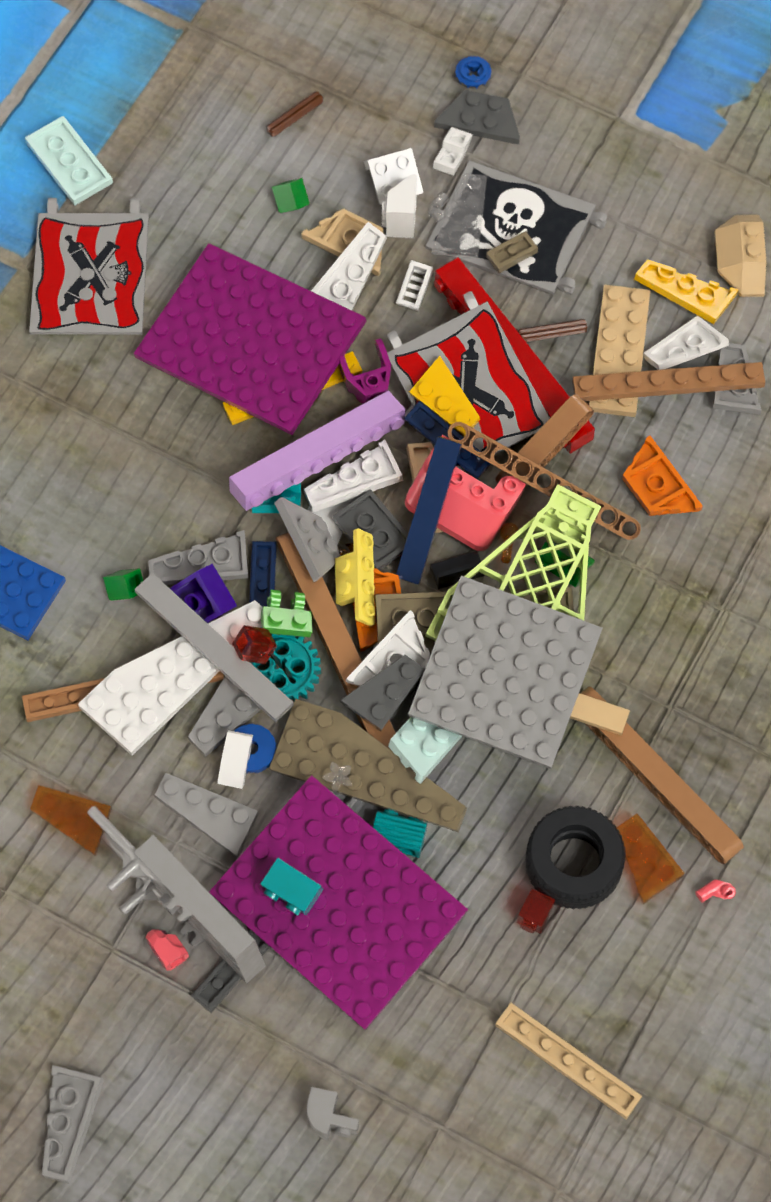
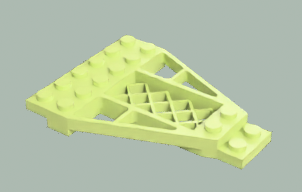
M557 484L548 504L464 577L471 579L480 572L500 583V590L504 591L508 583L511 594L518 597L530 594L532 602L537 604L535 592L546 589L550 601L540 605L545 607L551 606V609L584 621L591 526L601 506ZM545 537L549 548L538 551L534 539ZM518 538L523 539L507 574L500 575L485 567ZM529 542L533 553L521 556ZM567 548L571 559L560 562L556 550ZM551 552L555 564L543 567L539 555ZM535 557L539 569L527 572L523 560ZM517 563H519L522 574L511 577ZM572 563L565 577L562 566ZM577 567L581 570L578 613L560 604V600ZM557 568L561 580L549 583L545 571ZM541 573L544 585L533 588L529 576ZM524 578L528 590L516 593L512 581ZM458 582L448 589L425 634L426 637L434 641L437 640ZM561 585L556 598H554L551 588Z

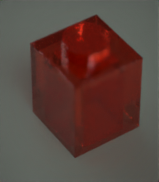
M243 625L232 643L241 661L266 664L277 647L268 629Z
M531 889L518 915L517 923L521 924L520 927L529 933L537 932L541 934L554 908L555 899Z

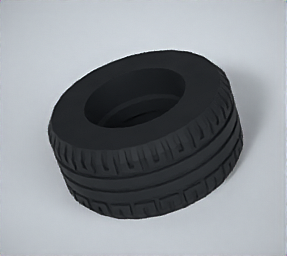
M569 806L563 807V809L558 808L556 811L553 810L537 823V826L534 827L530 834L525 858L529 880H531L535 890L544 899H547L550 903L553 902L554 905H559V907L585 909L588 906L597 905L600 901L602 902L605 898L609 897L620 881L626 857L622 835L616 829V825L611 820H608L607 816H603L602 813H598L596 810H591L592 808ZM565 839L584 840L597 851L600 858L599 865L594 872L586 876L573 877L559 871L551 860L553 847Z

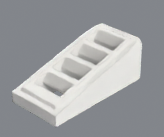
M411 260L396 301L397 305L416 311L419 310L433 274V267ZM415 272L424 275L425 277L424 279L413 276V273ZM410 281L422 283V286L411 284ZM407 288L419 291V294L408 292ZM408 296L417 300L416 303L403 300V298Z

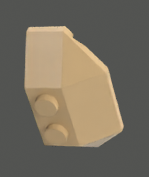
M735 215L715 230L717 272L730 286L738 289V294L741 297H764L766 251L763 221L759 215Z

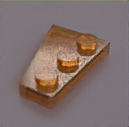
M38 785L30 810L96 856L104 830L90 817L88 811L93 806H96L109 819L112 808L106 804Z
M638 813L617 827L620 835H622L626 860L643 905L684 876L683 870Z

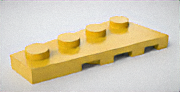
M648 259L637 271L634 278L637 282L713 325L738 293V289L730 287L729 290L720 287L719 283L711 280L707 283L696 279V275L690 273L683 275L677 273L675 268Z

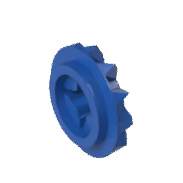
M466 57L456 66V78L459 79L460 84H465L467 88L470 86L478 88L482 84L486 85L487 81L491 78V67L481 57ZM469 71H477V76L474 74L470 76Z

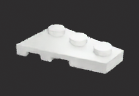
M697 315L643 354L644 359L657 370H665L729 346V340Z

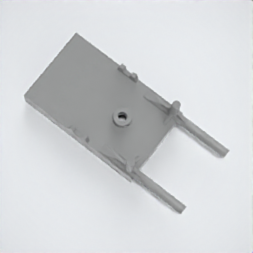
M96 806L89 809L88 814L105 831L101 838L123 860V869L106 886L113 892L129 877H137L136 893L120 907L125 915L142 900H158L171 915L178 911L181 915L177 919L181 923L187 921L180 933L183 937L189 932L196 934L194 940L190 942L194 948L206 941L246 984L266 966L256 941L154 835L136 849Z

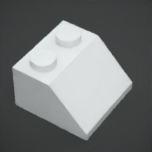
M412 173L389 190L387 201L382 202V227L386 228V237L414 238L417 174Z

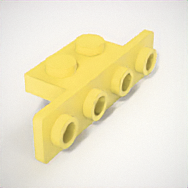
M357 528L353 530L354 551L335 558L336 604L344 606L355 602V619L368 626L375 625L374 542L372 534Z

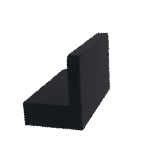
M474 551L431 564V571L438 590L455 585L461 575L465 576L483 560H480L478 552ZM478 572L471 579H476L479 577H483L485 575Z

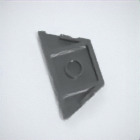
M464 90L434 122V128L449 131L453 127L470 133L473 136L517 145L520 142V135L510 101L507 98Z

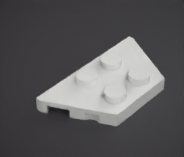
M411 610L347 677V683L361 686L404 655H407L420 666L426 668L430 652L424 644L423 635L416 625L415 616Z

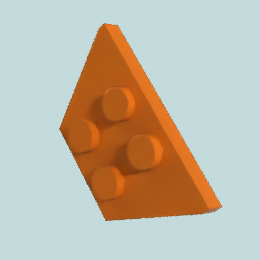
M648 436L640 451L633 458V462L624 472L622 480L649 516L701 511L703 507L701 502L653 438Z
M374 568L375 606V595L401 594L399 575L389 572L384 573ZM353 602V609H354V616H355V602ZM376 607L375 625L368 626L355 619L360 652L365 651L378 642Z

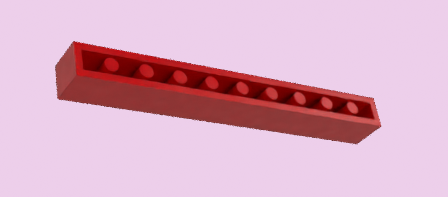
M459 257L435 270V288L439 293H443L447 297L449 306L453 310L456 309L460 315L470 311L464 300L465 293L471 291L478 305L488 301L549 418H551L570 398L569 395ZM589 420L563 447L570 454L593 440L595 428Z

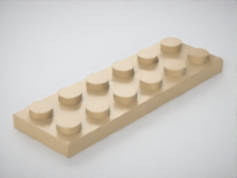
M604 285L593 375L641 371L650 290ZM638 397L589 401V406L597 413L636 417Z

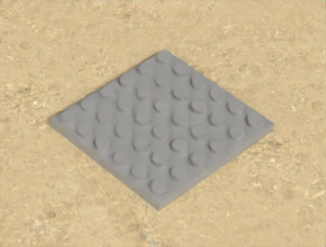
M461 575L408 716L551 769L603 628Z

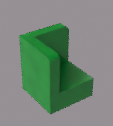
M303 178L285 181L272 187L279 213L298 210L309 205Z
M140 568L119 570L103 577L110 601L131 599L138 596L135 593V588L143 582Z

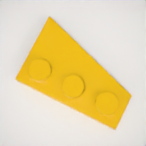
M440 356L409 391L410 395L425 404L450 426L455 422H462L474 428L480 420L478 413ZM454 427L457 432L465 437L466 431L463 427Z

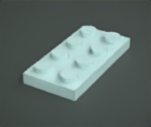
M64 116L25 137L27 145L74 206L113 184L112 177Z

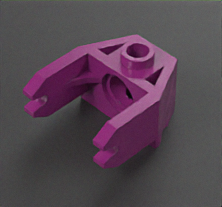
M381 338L375 340V347L381 362L380 368L354 376L349 370L344 355L341 357L338 365L347 390L353 393L361 404L383 394L389 388L391 362Z

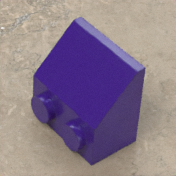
M213 563L194 572L169 588L207 623L216 620L237 607Z

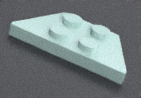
M410 717L390 739L388 747L400 758L401 763L406 768H412L416 773L415 780L421 784L462 736Z

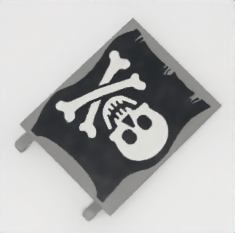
M469 161L426 244V249L453 259L459 257L464 263L553 295L557 287L567 294H572L575 290V280L562 276L588 222L599 229H603L606 225L607 215L602 212H594L595 204ZM526 231L537 245L538 253L498 273L487 259L486 252Z

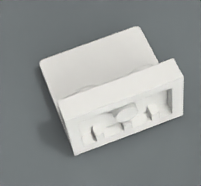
M412 148L364 161L365 169L370 170L380 205H382L383 201H387L388 191L412 173L417 174V195L423 193Z

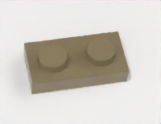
M524 231L486 252V257L496 271L501 273L538 253V247L528 233Z

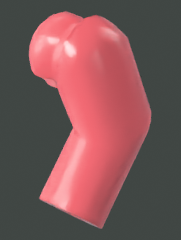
M712 880L697 890L695 894L703 903L712 896L732 899L736 894V890L728 882Z

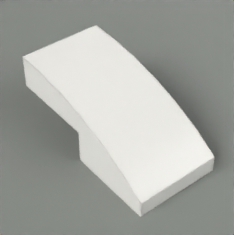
M451 127L443 140L442 149L434 160L433 169L454 176L467 151L472 134Z
M228 730L217 784L243 788L253 735Z

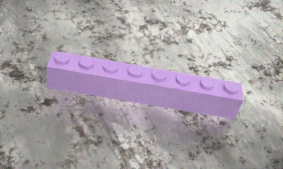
M388 390L230 476V493L246 511L252 507H257L272 496L281 494L290 486L301 483L310 475L321 472L330 464L341 461L350 453L359 451L370 442L379 440L388 432L399 429L405 422V408Z

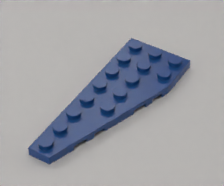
M0 545V627L28 641L66 582L65 577Z

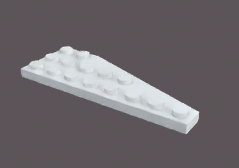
M253 601L208 624L240 652L262 631V606ZM181 636L114 669L78 703V706L133 756L219 670Z

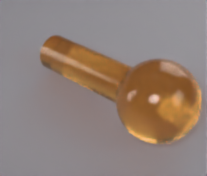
M505 523L502 526L500 535L504 540L503 543L519 530L516 524ZM513 543L502 552L501 562L505 564L511 562Z

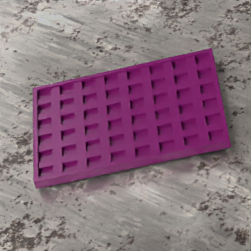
M208 243L133 354L135 358L293 435L339 365L341 357L346 354L367 321L363 315Z
M312 775L209 891L215 899L365 1031L468 912V909ZM277 858L323 887L324 890L307 916L301 912L297 916L285 908L287 903L280 898L274 901L263 894L265 889L261 886V882Z

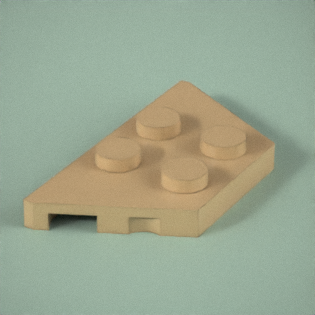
M341 209L334 213L332 217L320 221L319 226L312 230H304L302 232V239L339 257L367 222L371 223L382 233L383 228L352 212ZM382 250L370 272L378 277L381 271Z

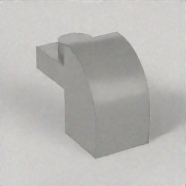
M311 1087L307 1103V1115L312 1130L326 1140L329 1139L331 1130H334L336 1135L342 1137H350L351 1134L357 1135L359 1119L334 1114L338 1093Z

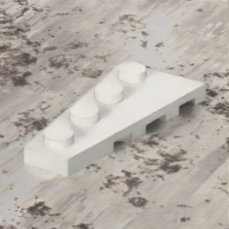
M367 222L311 291L353 310L387 239L386 235Z
M386 440L378 443L377 448L360 454L359 459L352 463H345L336 473H329L306 487L304 494L314 513L359 497L370 489L376 491L403 481V475Z

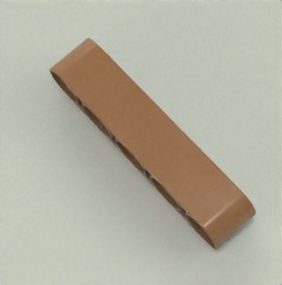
M577 394L572 395L524 445L518 454L544 468L592 417L594 410ZM519 462L516 465L517 474L520 476L527 475L529 473V465L526 462ZM501 470L496 476L495 481L498 483L503 477L512 475Z

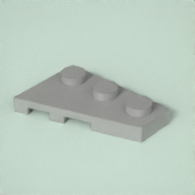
M225 676L190 732L188 739L206 757L226 740L228 730H236L262 709Z

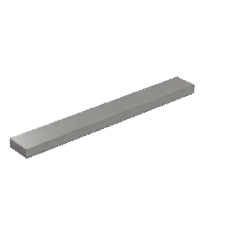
M153 573L135 588V593L272 720L277 722L294 706L293 701Z

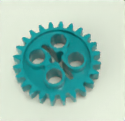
M263 633V640L260 641L255 637V647L247 645L249 653L242 654L256 668L261 664L268 665V669L259 671L273 684L279 681L284 682L285 685L278 689L294 702L295 699H299V696L308 699L307 690L310 692L315 691L312 683L319 684V677L317 675L321 674V668L318 667L321 664V660L316 657L318 655L317 649L311 650V641L304 644L305 637L300 636L297 639L296 636L272 634L271 637H268L266 633ZM280 649L288 651L285 655H278L276 652ZM267 653H270V654L272 655L273 659H271V658H270L268 655H266V654H267ZM297 666L304 668V670L299 673L292 671V669ZM288 677H289L291 680H293L294 682H296V683H295V684H292V683L289 681Z

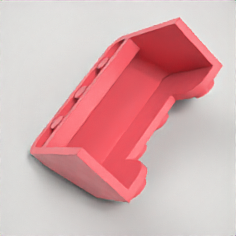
M433 450L423 463L405 498V506L413 514L418 504ZM455 467L437 528L476 551H484L489 548L517 505L526 484L513 476H505L498 482L495 489H492Z

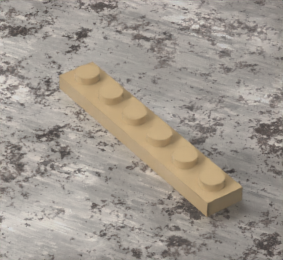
M510 1003L496 1022L495 1026L624 1119L627 1120L641 1100L642 1095L514 1004Z

